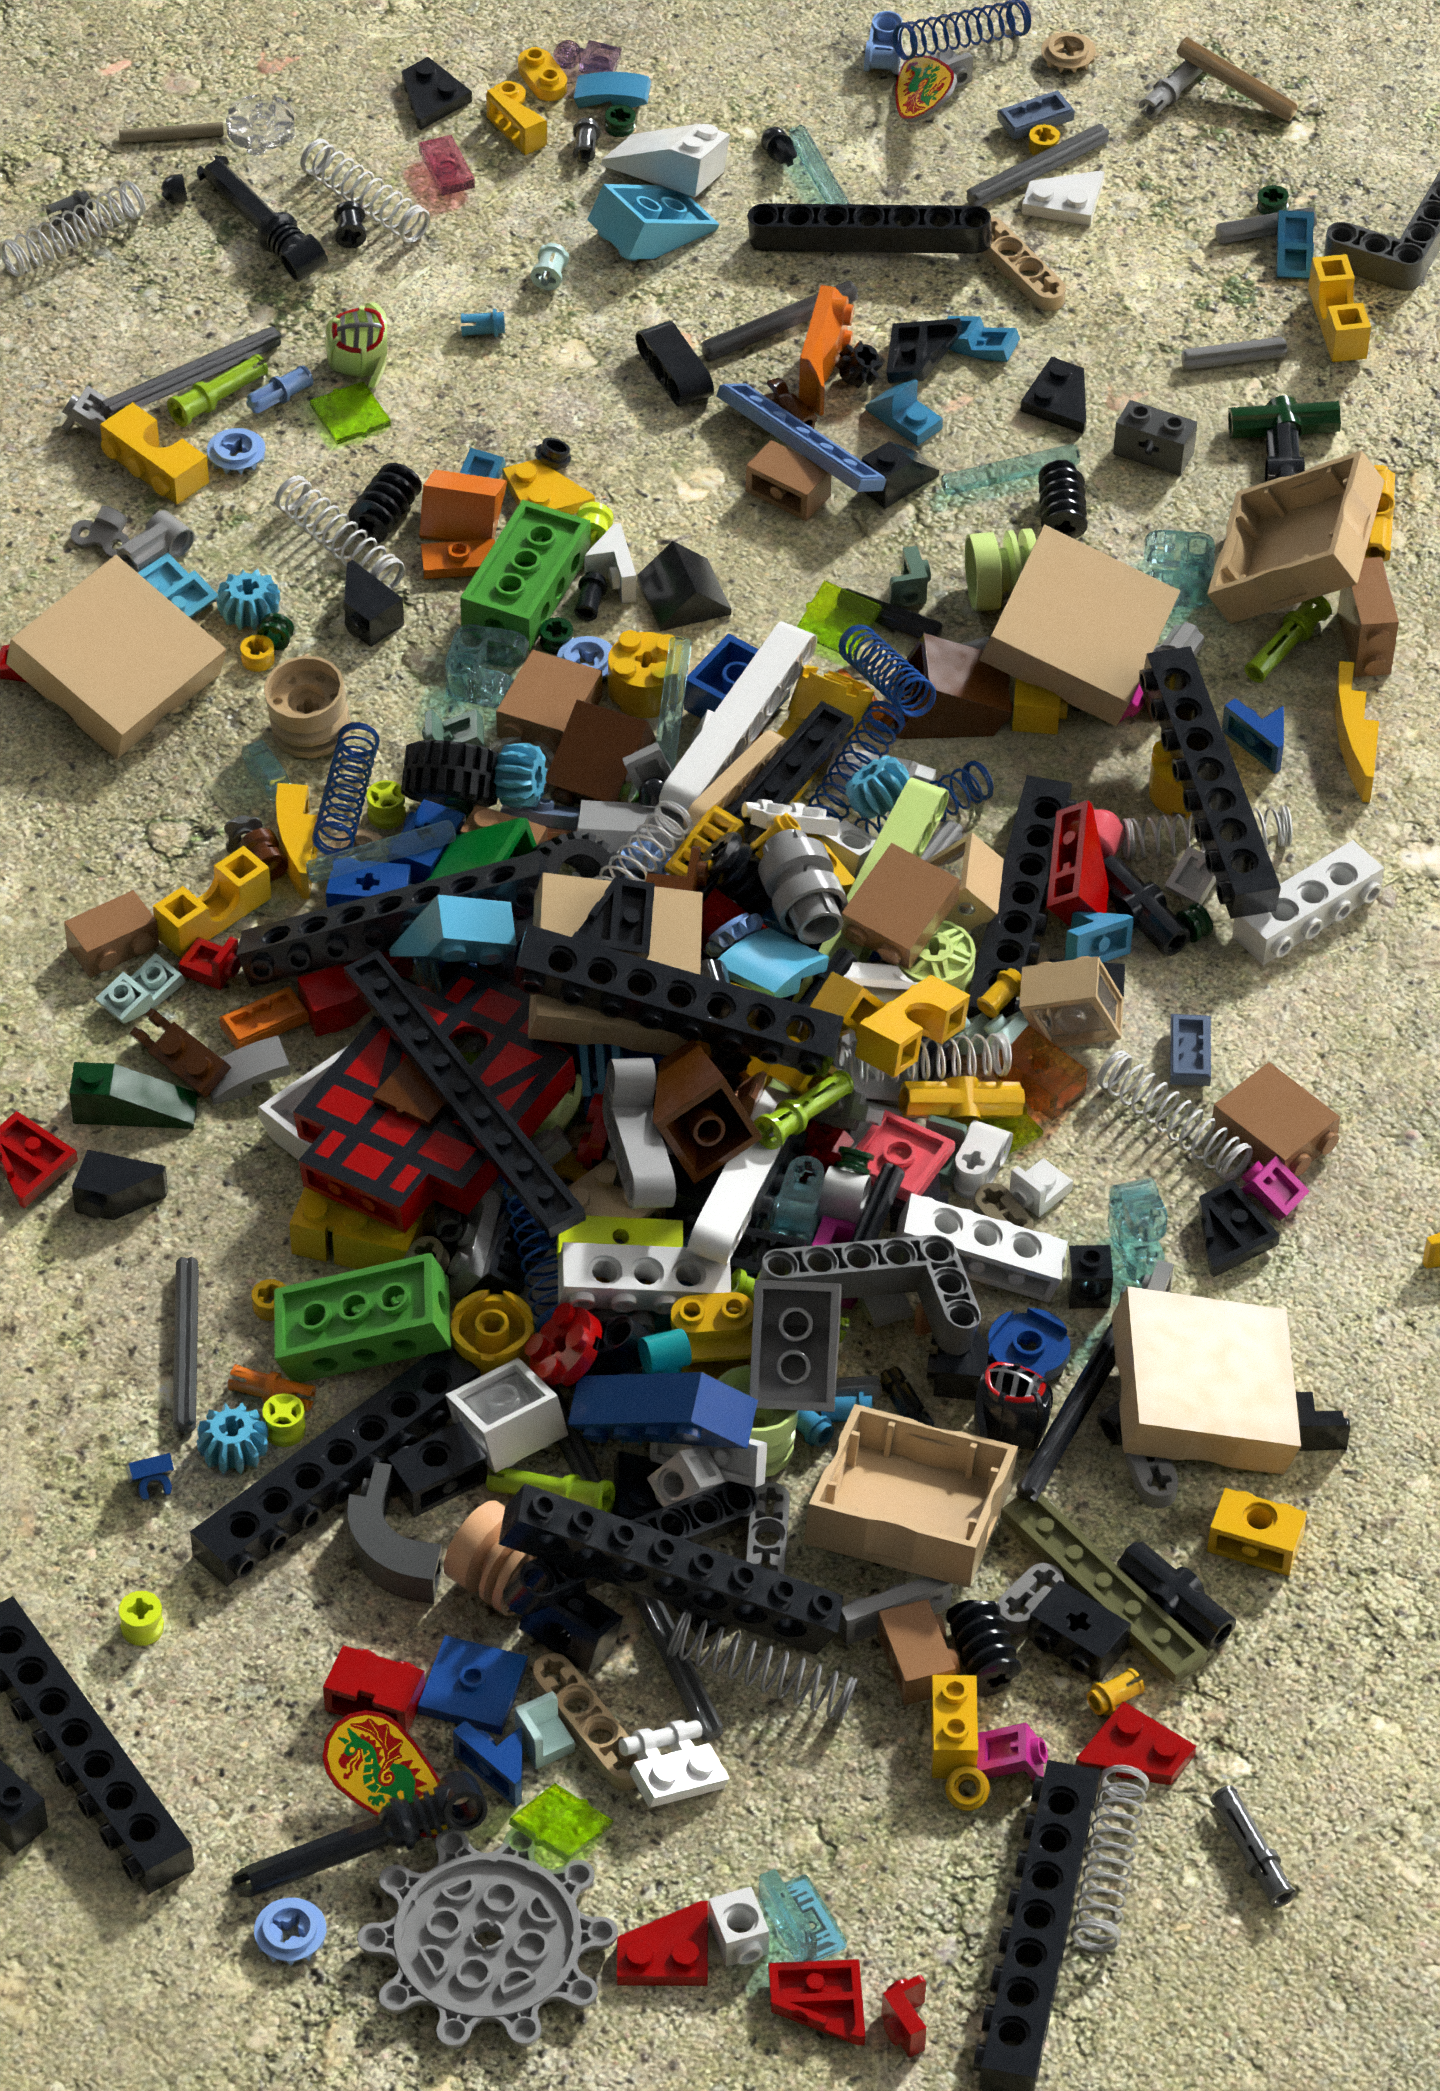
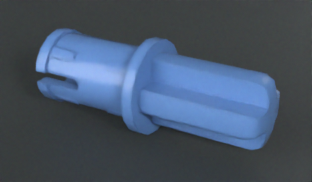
M300 365L295 370L281 377L274 376L270 378L268 384L248 394L246 404L253 413L258 414L279 402L282 404L287 403L290 400V396L313 385V376L306 366Z

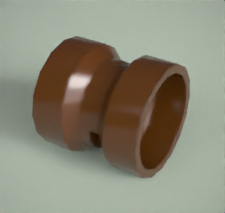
M268 828L255 829L241 839L239 848L245 846L269 867L270 882L277 880L287 871L288 860L284 852L279 849V841L272 830Z

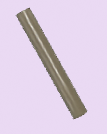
M223 122L119 130L120 144L224 136Z

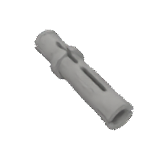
M1184 60L1170 75L1163 80L1162 78L1159 79L1153 86V90L1139 102V109L1148 103V106L1141 113L1147 118H1155L1170 103L1171 105L1179 99L1180 93L1203 70Z

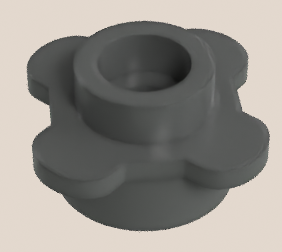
M245 815L237 816L228 821L224 826V831L228 835L227 851L232 854L238 850L242 839L241 835L262 828V821L257 817Z

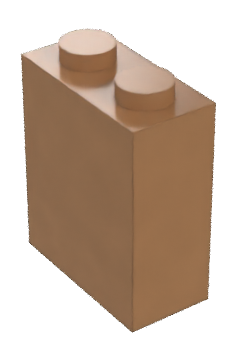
M1382 557L1364 558L1357 585L1340 590L1337 613L1349 660L1354 662V677L1388 675L1392 671L1399 621Z
M532 649L496 710L497 737L512 743H528L532 746H539L541 751L555 755L576 700L598 705L602 698V670Z
M891 843L842 911L841 916L844 925L841 933L851 943L857 946L864 945L877 952L886 962L893 965L899 964L909 970L958 901L960 879Z
M1270 1062L1221 1098L1213 1107L1212 1118H1215L1216 1121L1213 1129L1214 1133L1221 1128L1227 1127L1228 1134L1224 1141L1228 1142L1233 1137H1239V1145L1248 1143L1253 1149L1250 1160L1252 1163L1255 1164L1259 1161L1262 1165H1265L1277 1156L1296 1177L1302 1175L1318 1156L1330 1153L1339 1141L1340 1116ZM1224 1131L1221 1132L1218 1136L1222 1138ZM1237 1140L1231 1143L1232 1147H1234ZM1246 1149L1243 1150V1151L1240 1152V1153H1241L1242 1155H1245Z

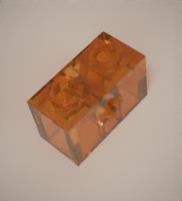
M1030 1025L1010 1044L1012 1062L1007 1076H999L994 1070V1077L997 1078L998 1082H1020L1022 1089H1024L1027 1104L1033 1110L1041 1112L1052 1121L1085 1096L1088 1069ZM999 1049V1061L1001 1068L1003 1070V1054L1002 1049Z

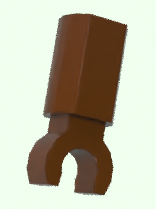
M782 379L768 380L767 385L772 389L773 393L764 396L814 429L818 417L795 394L789 393L788 386Z

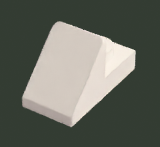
M621 523L613 524L586 553L584 557L585 574L588 572H598L605 579L609 578L611 589L618 590L622 604L636 602L635 569Z

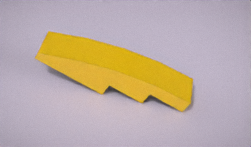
M1339 661L1335 691V719L1339 746L1348 774L1361 801L1370 803L1379 721L1364 719L1367 692L1352 690L1354 662Z

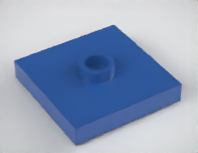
M445 1635L418 1703V1714L459 1725L466 1720L475 1729H482L502 1735L528 1666V1656Z

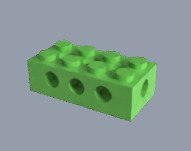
M522 499L460 597L461 629L530 651L540 635L541 624L545 620L550 619L584 564L586 553L591 549L590 520Z
M432 1253L274 1289L275 1360L291 1381L303 1383L451 1349L449 1278Z

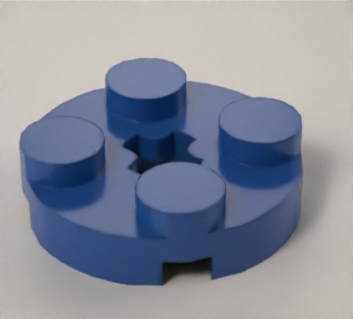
M1027 1308V1313L1013 1315L1014 1310L998 1317L988 1333V1342L990 1343L989 1365L994 1362L1021 1363L1022 1367L1036 1372L1047 1381L1054 1379L1063 1372L1070 1359L1071 1343L1067 1336L1066 1326L1057 1316L1042 1309ZM1031 1341L1035 1342L1036 1350H1023L1019 1344L1028 1345Z

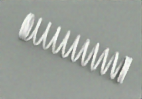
M314 140L305 148L300 163L301 169L306 174L313 175L315 180L322 182L327 188H332L335 194L341 195L346 201L354 202L360 199V204L364 208L370 206V212L365 210L366 215H370L374 221L380 222L384 228L390 229L393 234L400 235V238L406 243L417 241L426 232L430 222V214L425 208H422L420 205L412 206L410 198L403 199L402 193L399 191L393 192L391 185L383 186L382 179H373V173L370 171L364 172L362 165L354 166L352 158L345 159L344 153L341 151L335 152L334 146L326 140ZM318 144H325L316 154L312 169L308 170L305 163L310 151ZM323 150H325L324 157L322 158L321 162L315 167V163L317 161L318 156L321 154ZM340 154L342 161L336 166L333 174L324 179L325 169L332 163L334 156ZM350 161L352 167L344 175L342 182L334 185V177L342 169L344 162ZM355 168H360L361 175L355 180L352 188L344 192V183L352 175ZM322 172V179L318 178L317 174ZM369 174L371 181L366 185L362 194L353 199L354 189L360 184L363 176ZM331 179V185L327 184L326 181ZM379 181L381 187L374 194L371 202L363 205L364 195L368 193L373 182ZM341 186V192L337 191L335 188ZM384 188H389L390 195L385 199L381 208L373 212V203L378 199ZM351 192L350 198H347L345 194ZM395 194L399 195L400 201L393 208L392 213L382 219L383 209L389 204L392 196ZM404 201H408L410 203L409 209L405 212L399 223L392 225L393 216L397 213L401 204ZM380 212V219L376 218L374 215ZM423 212L425 219L422 227L413 237L406 238L405 234L416 227ZM419 213V216L416 222L413 224V226H411L408 230L405 231L410 219L414 215ZM390 219V220H389V225H386V224L383 222V221H386V220ZM399 226V232L395 231L393 228Z
M125 180V182L121 183L120 189L111 187L108 194L99 193L97 200L88 199L85 206L78 204L74 207L73 212L65 210L61 218L53 216L50 219V224L41 222L38 230L29 228L26 236L17 234L14 241L5 240L1 242L0 254L6 268L16 277L23 276L25 271H31V264L26 253L17 244L19 237L26 239L27 249L31 258L38 266H42L43 258L35 243L29 238L31 231L38 233V240L46 257L54 260L55 254L52 245L46 236L40 232L43 225L49 226L50 235L57 250L61 254H66L65 242L56 228L52 226V222L55 219L61 221L62 230L69 245L77 249L78 239L76 234L64 220V216L68 213L73 215V222L80 238L84 242L89 243L90 234L88 229L76 214L78 208L84 209L91 231L100 237L102 234L101 226L92 211L87 208L89 202L96 203L98 216L107 230L112 231L113 221L108 211L99 202L101 196L108 197L109 208L114 219L120 225H124L125 216L115 199L111 197L113 190L119 191L122 206L130 218L136 219V217H141V215L145 214L146 205L140 190L133 182ZM126 185L135 194L140 212L135 209L133 202L127 195ZM111 201L120 212L122 222L116 216ZM99 206L105 212L109 220L110 227L107 226V224L105 223L101 215ZM88 213L95 221L99 234L93 228ZM76 219L80 222L83 229L85 230L87 239H85L82 235ZM65 225L70 230L74 238L75 245L69 239L65 229ZM53 231L61 241L64 251L58 246ZM41 237H42V238L45 240V242L47 243V245H48V247H49V249H50V251H51L52 257L47 253V251H46V249H45V247H44V245H43V242H42ZM30 244L37 252L40 263L34 257ZM6 246L14 254L19 265V272L9 260ZM22 255L24 256V258H25V260H26V262H27L28 269L25 267V263H24V259H23Z
M293 476L279 487L275 496L277 508L284 511L289 518L294 519L296 524L303 527L307 534L312 535L316 542L323 544V547L331 551L335 558L340 559L344 566L347 567L344 559L351 558L353 560L354 556L362 550L367 541H373L374 548L358 564L363 567L364 563L373 556L375 550L382 549L384 552L383 556L377 560L368 572L378 578L380 573L392 564L387 573L378 579L381 581L391 573L395 563H398V574L387 587L393 590L399 584L404 574L403 562L396 558L394 554L386 555V548L384 546H377L375 538H367L368 533L366 530H358V524L353 521L349 522L347 514H339L340 509L338 506H330L329 498H321V492L316 489L312 490L311 483L303 476ZM295 481H302V483H299L290 491L285 507L281 506L280 499L285 489ZM303 485L302 493L298 499L288 506L291 495L297 488ZM313 492L317 493L318 499L311 504L306 514L297 516L298 508L308 500L310 494ZM320 501H326L327 508L317 516L315 522L306 524L307 516L317 508ZM329 509H336L337 515L328 522L325 529L316 532V525L324 519ZM295 510L294 516L291 515L289 511ZM338 517H345L346 523L339 528L334 538L325 540L326 532L334 526ZM304 518L303 524L298 519ZM354 525L355 532L346 539L343 546L334 548L335 540L344 533L347 526ZM313 526V531H309L307 527ZM357 533H363L365 539L358 544L353 553L343 556L345 547L355 539ZM323 534L322 540H320L316 535ZM332 542L331 548L326 543ZM341 550V555H337L335 551Z
M660 801L654 809V814L648 815L645 819V824L637 827L636 834L628 837L627 845L619 847L618 855L610 857L608 865L602 867L599 876L592 879L612 881L616 877L612 870L613 868L623 872L632 880L645 882L647 871H657L656 861H666L665 851L671 852L675 850L674 840L682 841L685 835L692 831L693 822L688 812L673 801ZM668 806L677 811L686 821L688 828L683 830L677 822L663 815L661 807ZM654 817L658 826L648 824L649 819ZM660 822H661V823L663 824V826H664L665 828H667L669 831H671V832H673V833H675V834H677V835H681V837H680V838H676V837L672 836L671 834H669V833L662 827V825L660 824ZM645 827L648 836L639 834L640 830ZM648 827L655 828L668 837L672 843V848H666L661 845L650 833ZM636 837L640 847L630 845L631 840ZM639 837L654 843L663 853V858H657L649 853ZM627 848L631 857L621 855L622 850ZM630 848L637 849L649 857L654 864V869H649L642 865L635 858ZM618 858L622 868L613 866V860ZM621 858L636 864L645 874V879H639L628 871ZM609 868L613 879L602 876L604 870Z
M1286 805L1280 806L1277 813L1273 807L1269 806L1265 811L1264 819L1261 812L1257 808H1253V814L1256 811L1261 822L1262 838L1266 848L1268 847L1266 825L1269 810L1273 812L1276 820L1278 845L1280 847H1289L1292 843L1293 833L1289 808ZM1177 814L1173 820L1172 827L1168 818L1162 815L1158 820L1157 829L1154 821L1149 816L1144 819L1142 829L1135 818H1124L1121 824L1125 831L1124 843L1122 844L1125 859L1133 860L1135 856V834L1132 821L1135 823L1138 831L1141 857L1143 859L1145 858L1144 837L1147 820L1150 821L1153 829L1157 857L1161 856L1160 828L1162 819L1166 821L1168 826L1171 852L1175 856L1177 819H1181L1184 827L1186 847H1191L1190 829L1193 815L1191 814L1188 824H1186L1183 816Z
M1003 1032L991 1033L986 1040L980 1034H975L971 1041L965 1035H960L956 1041L952 1038L948 1039L953 1044L952 1072L954 1077L961 1075V1058L957 1047L960 1039H965L969 1045L967 1069L970 1076L975 1077L977 1072L976 1055L973 1048L976 1038H980L984 1043L982 1053L984 1074L987 1077L991 1075L992 1064L999 1076H1007L1012 1062L1011 1046L1008 1037ZM991 1037H994L993 1040H992L991 1052H990V1048H989V1046H988V1043H989L990 1038H991ZM930 1038L925 1043L921 1040L923 1048L921 1072L925 1081L930 1077V1060L927 1051V1045L929 1041H932ZM845 1041L838 1042L833 1066L838 1070H842L841 1052L843 1050L844 1071L849 1073L853 1079V1060L850 1049L852 1045H857V1042L852 1041L849 1045ZM935 1041L938 1046L936 1056L937 1074L943 1080L946 1074L943 1044ZM999 1043L1003 1054V1070L999 1061ZM986 1052L988 1057V1072L986 1067ZM971 1055L973 1061V1073L971 1070ZM940 1056L942 1061V1074L940 1069ZM956 1058H957V1072H956V1064H955ZM925 1059H926V1068H927L926 1073H925ZM859 1060L860 1080L863 1084H866L868 1081V1064ZM915 1064L911 1065V1075L909 1067L906 1069L909 1081L914 1079ZM875 1068V1077L879 1084L883 1081L884 1072L880 1070L879 1077V1069ZM899 1074L896 1077L891 1076L895 1083L899 1079Z
M1123 1050L1115 1052L1104 1062L1097 1075L1098 1086H1101L1102 1089H1108L1109 1094L1112 1096L1120 1095L1122 1104H1132V1111L1134 1113H1143L1144 1120L1147 1123L1155 1122L1156 1129L1159 1132L1167 1131L1169 1140H1179L1182 1150L1191 1149L1193 1158L1203 1159L1206 1168H1215L1217 1176L1223 1179L1224 1182L1236 1179L1246 1169L1252 1158L1253 1149L1248 1143L1239 1145V1137H1233L1225 1144L1215 1165H1209L1206 1162V1158L1213 1154L1224 1142L1228 1134L1227 1127L1219 1129L1212 1136L1205 1148L1204 1155L1197 1156L1195 1154L1194 1148L1202 1144L1212 1133L1216 1124L1215 1118L1207 1120L1200 1127L1193 1139L1192 1146L1186 1147L1183 1145L1182 1139L1191 1134L1200 1124L1204 1115L1203 1109L1196 1110L1187 1119L1181 1130L1180 1137L1174 1138L1171 1136L1170 1130L1178 1126L1188 1115L1192 1106L1191 1100L1184 1101L1175 1110L1169 1121L1168 1128L1162 1129L1159 1127L1158 1121L1166 1117L1179 1101V1091L1172 1092L1167 1096L1157 1112L1156 1119H1148L1146 1112L1153 1109L1162 1100L1168 1089L1167 1082L1160 1083L1155 1087L1145 1103L1144 1110H1136L1134 1103L1141 1100L1151 1090L1156 1080L1155 1073L1148 1074L1139 1083L1133 1094L1132 1101H1124L1123 1094L1140 1080L1144 1072L1143 1064L1135 1066L1128 1073L1121 1085L1120 1092H1113L1111 1087L1125 1075L1131 1066L1132 1056ZM1124 1056L1112 1070L1109 1080L1103 1083L1104 1077L1112 1064ZM1141 1067L1136 1079L1124 1089L1131 1075ZM1153 1076L1147 1089L1136 1098L1143 1084ZM1162 1086H1165L1158 1099L1148 1107L1155 1093ZM1176 1095L1173 1104L1160 1116L1167 1102ZM1188 1104L1184 1114L1172 1125L1179 1111ZM1200 1113L1196 1123L1184 1134L1191 1120ZM1212 1122L1208 1132L1196 1143L1203 1129ZM1224 1131L1221 1140L1209 1151L1216 1137ZM1237 1140L1233 1149L1224 1159L1221 1160L1226 1149L1231 1145L1232 1142ZM1246 1149L1240 1164L1226 1174L1231 1162L1240 1152Z
M1113 1765L1102 1772L1100 1782L1102 1789L1098 1792L1097 1799L1099 1804L1095 1807L1096 1819L1092 1822L1093 1834L1089 1838L1091 1848L1086 1853L1088 1863L1083 1869L1085 1879L1080 1885L1082 1894L1078 1897L1077 1905L1079 1909L1074 1916L1076 1924L1072 1927L1071 1937L1076 1944L1095 1952L1113 1950L1120 1942L1121 1930L1115 1924L1124 1920V1915L1119 1909L1127 1905V1900L1121 1893H1125L1130 1889L1129 1883L1124 1878L1129 1877L1133 1872L1127 1863L1132 1862L1136 1856L1130 1848L1138 1844V1838L1133 1833L1141 1829V1824L1136 1818L1144 1814V1809L1139 1803L1146 1799L1147 1794L1145 1792L1149 1786V1779L1141 1770L1127 1765ZM1113 1772L1129 1773L1139 1777L1143 1781L1144 1786L1140 1788L1137 1785L1122 1782L1111 1784L1106 1778ZM1116 1786H1125V1787H1130V1788H1134V1789L1128 1790V1789H1123V1788H1119V1787H1116ZM1105 1791L1111 1798L1102 1801V1794ZM1110 1792H1112V1793H1114V1794H1116V1795L1125 1796V1797H1136V1796L1142 1795V1798L1139 1799V1800H1131V1799H1128V1798H1120V1797H1117V1796L1111 1794ZM1119 1801L1126 1804H1134L1140 1810L1136 1815H1128L1114 1812L1104 1804ZM1102 1806L1109 1813L1100 1816L1099 1809ZM1117 1816L1131 1819L1137 1824V1827L1132 1830L1114 1828L1106 1824L1102 1818ZM1100 1822L1106 1828L1097 1831L1096 1825ZM1107 1831L1128 1834L1133 1837L1134 1843L1130 1845L1111 1843L1103 1839L1099 1834ZM1097 1837L1103 1843L1094 1846V1838ZM1105 1846L1125 1849L1131 1853V1858L1127 1860L1109 1858L1099 1853L1096 1849ZM1094 1852L1100 1858L1091 1861V1853ZM1104 1861L1122 1864L1128 1868V1873L1125 1875L1105 1873L1097 1869L1093 1864ZM1091 1867L1098 1874L1088 1877V1868ZM1096 1877L1118 1879L1125 1883V1888L1123 1890L1105 1889L1094 1884L1090 1879ZM1088 1882L1092 1887L1096 1889H1091L1085 1892V1884ZM1105 1892L1119 1896L1123 1902L1116 1906L1102 1904L1091 1899L1087 1894ZM1085 1897L1093 1904L1082 1907V1899ZM1094 1907L1110 1909L1117 1912L1120 1918L1115 1921L1098 1919L1089 1915L1085 1909ZM1082 1912L1089 1920L1079 1922V1914ZM1084 1928L1102 1929L1113 1936L1097 1935ZM1081 1929L1091 1937L1100 1940L1115 1939V1941L1109 1944L1090 1943L1080 1938L1076 1932Z

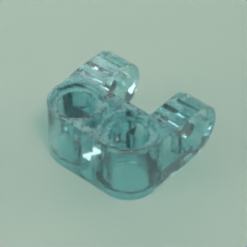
M1155 530L1146 535L1143 554L1148 563L1160 567L1180 568V571L1158 569L1146 573L1180 590L1173 607L1201 608L1211 601L1207 592L1214 572V539L1203 532Z
M467 624L458 628L445 659L447 695L456 701L498 708L514 680L504 672L487 669L488 665L492 664L511 668L521 666L529 649V642L526 637L516 631L484 627L476 624Z
M800 1156L790 1162L780 1193L776 1197L770 1222V1232L805 1239L806 1246L812 1245L820 1225V1202L824 1182V1167L817 1158ZM805 1172L812 1173V1176H809L807 1179V1185L800 1183V1177H803Z
M1152 1177L1112 1185L1109 1192L1108 1226L1111 1240L1119 1252L1129 1277L1141 1284L1146 1274H1153L1158 1260L1165 1262L1164 1252L1158 1240L1166 1234L1168 1215ZM1146 1258V1263L1148 1266H1146L1143 1261L1139 1260Z

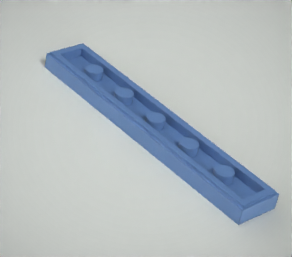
M723 384L719 386L716 397L856 492L883 491L887 479L882 474L748 384Z

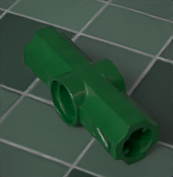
M1282 395L1271 399L1265 406L1228 408L1230 439L1264 437L1267 435V430L1275 427L1277 423L1290 424L1293 429L1298 430L1299 438L1302 434L1340 432L1339 401L1297 403L1294 398Z

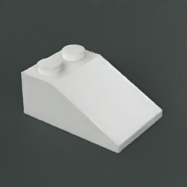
M694 124L631 134L602 159L601 166L696 197L724 172L730 134L719 131L717 127L710 124Z

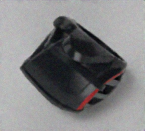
M994 1362L991 1365H987L982 1372L976 1393L974 1434L1018 1446V1449L1037 1450L1048 1426L1053 1404V1393L1047 1380L1036 1372L1022 1367L1021 1363Z

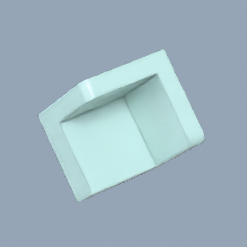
M553 1691L515 1707V1730L519 1727L523 1728V1750L535 1769L575 1752V1742L558 1716V1698Z

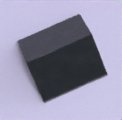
M674 541L667 545L637 575L639 586L660 631L731 615L732 609L708 558Z

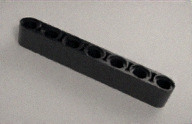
M763 203L753 206L747 214L750 244L753 248L760 251L977 254L987 251L992 244L991 215L986 208L981 206Z
M728 1481L631 1521L702 1545L736 1530L755 1510L758 1504V1496L752 1486ZM536 1558L525 1563L506 1584L503 1590V1598L509 1609L516 1614L529 1615L608 1582Z

